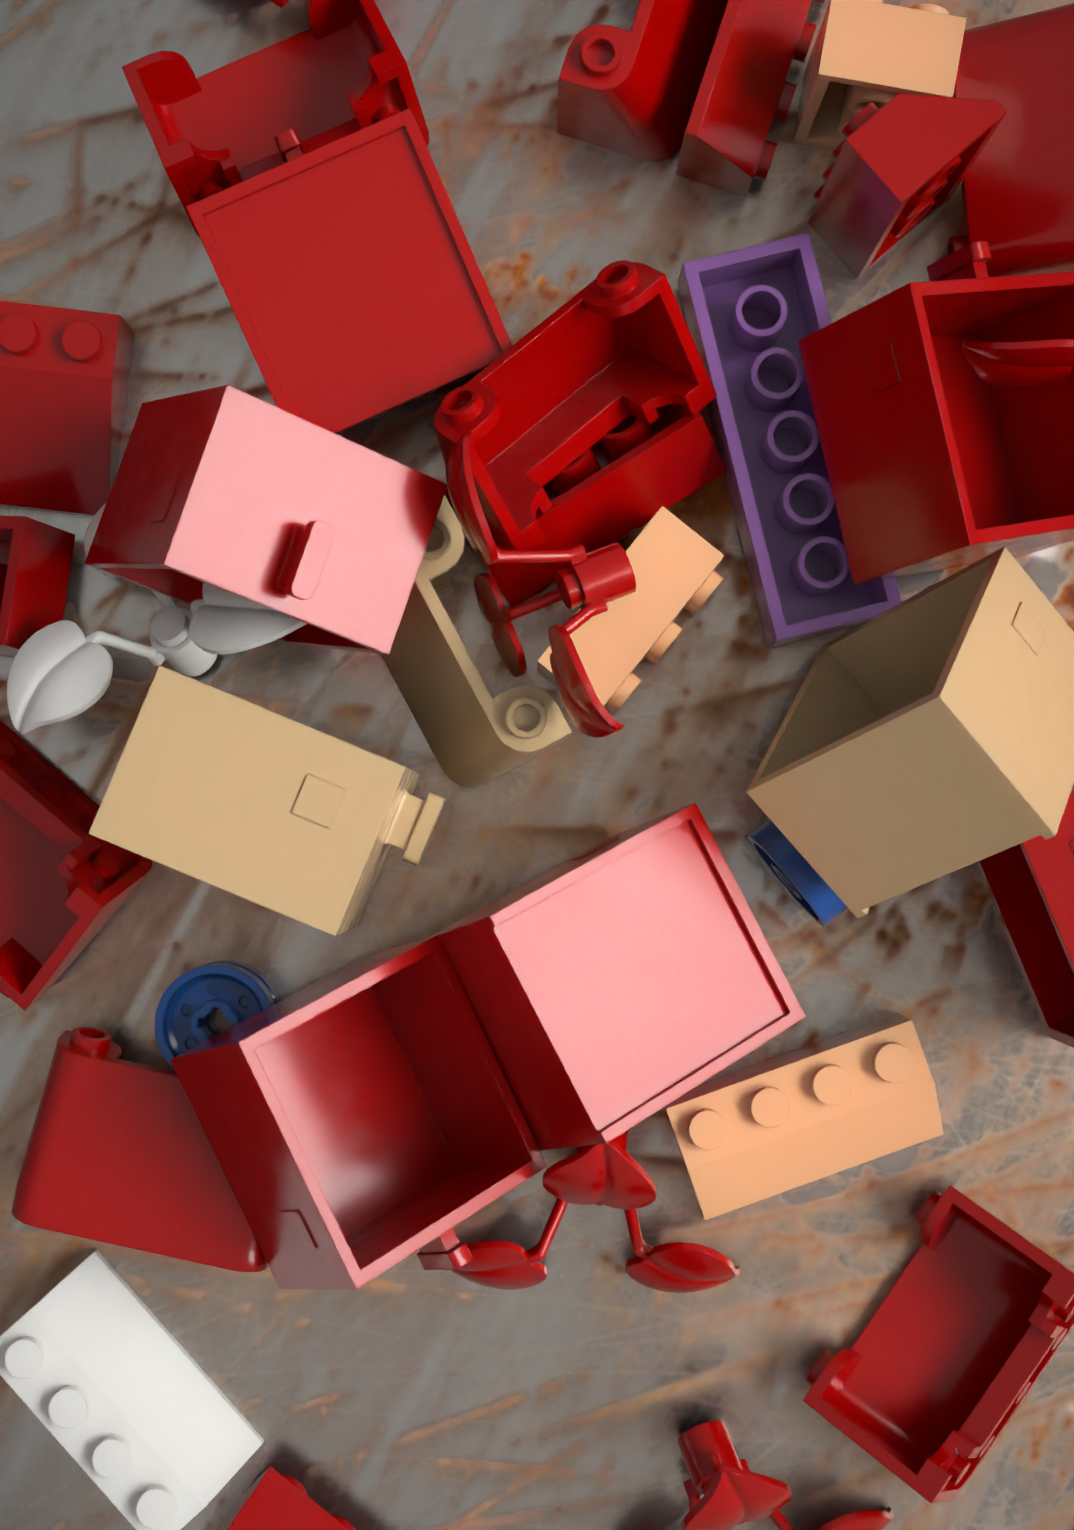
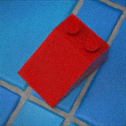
M0 301V506L94 517L107 502L118 471L135 333L120 315Z
M0 516L1 656L15 657L22 645L34 633L47 625L63 620L75 534L26 516Z

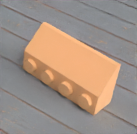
M899 1013L705 1082L664 1107L704 1220L944 1134L935 1083L911 1019Z

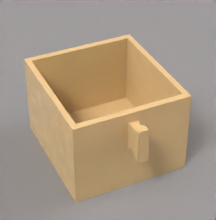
M1004 546L824 644L746 793L857 919L867 915L869 908L873 905L1040 835L1045 840L1052 838L1057 834L1074 784V632Z
M159 665L88 834L328 934L337 936L359 925L392 845L405 850L402 860L416 866L419 865L446 798L431 792L426 801L415 797L413 793L421 774L389 759Z

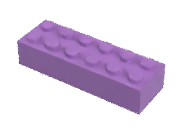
M809 233L683 263L677 285L688 329L717 394V397L707 405L720 458L726 469L724 474L767 647L771 648L857 627L900 604L902 601L896 577L854 585L798 344L800 339L832 323Z

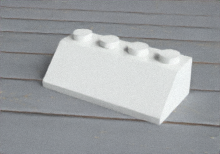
M97 1249L0 1335L1 1377L136 1530L182 1529L209 1504L264 1442L262 1436Z

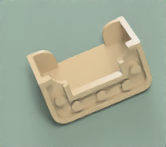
M444 495L390 653L381 654L443 772L451 781L458 785L475 788L497 779L568 741L572 731L554 699L548 692L537 686L521 685L511 688L494 698L490 695L439 599V596L453 589L449 578V570L458 563L464 552V547H466L461 524Z

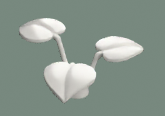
M106 503L92 518L86 530L84 538L86 557ZM95 568L97 571L101 572L106 576L117 577L115 575ZM205 582L202 588L203 599L194 600L190 604L191 611L178 608L171 597L153 591L163 610L154 616L150 624L151 647L100 630L94 631L86 637L82 629L73 621H58L34 633L16 654L7 681V703L10 717L16 730L25 735L40 726L68 720L89 709L104 695L110 685L113 673L111 655L102 645L147 658L154 666H159L166 660L174 671L188 677H196L211 668L218 654H233L262 646L290 634L307 623Z

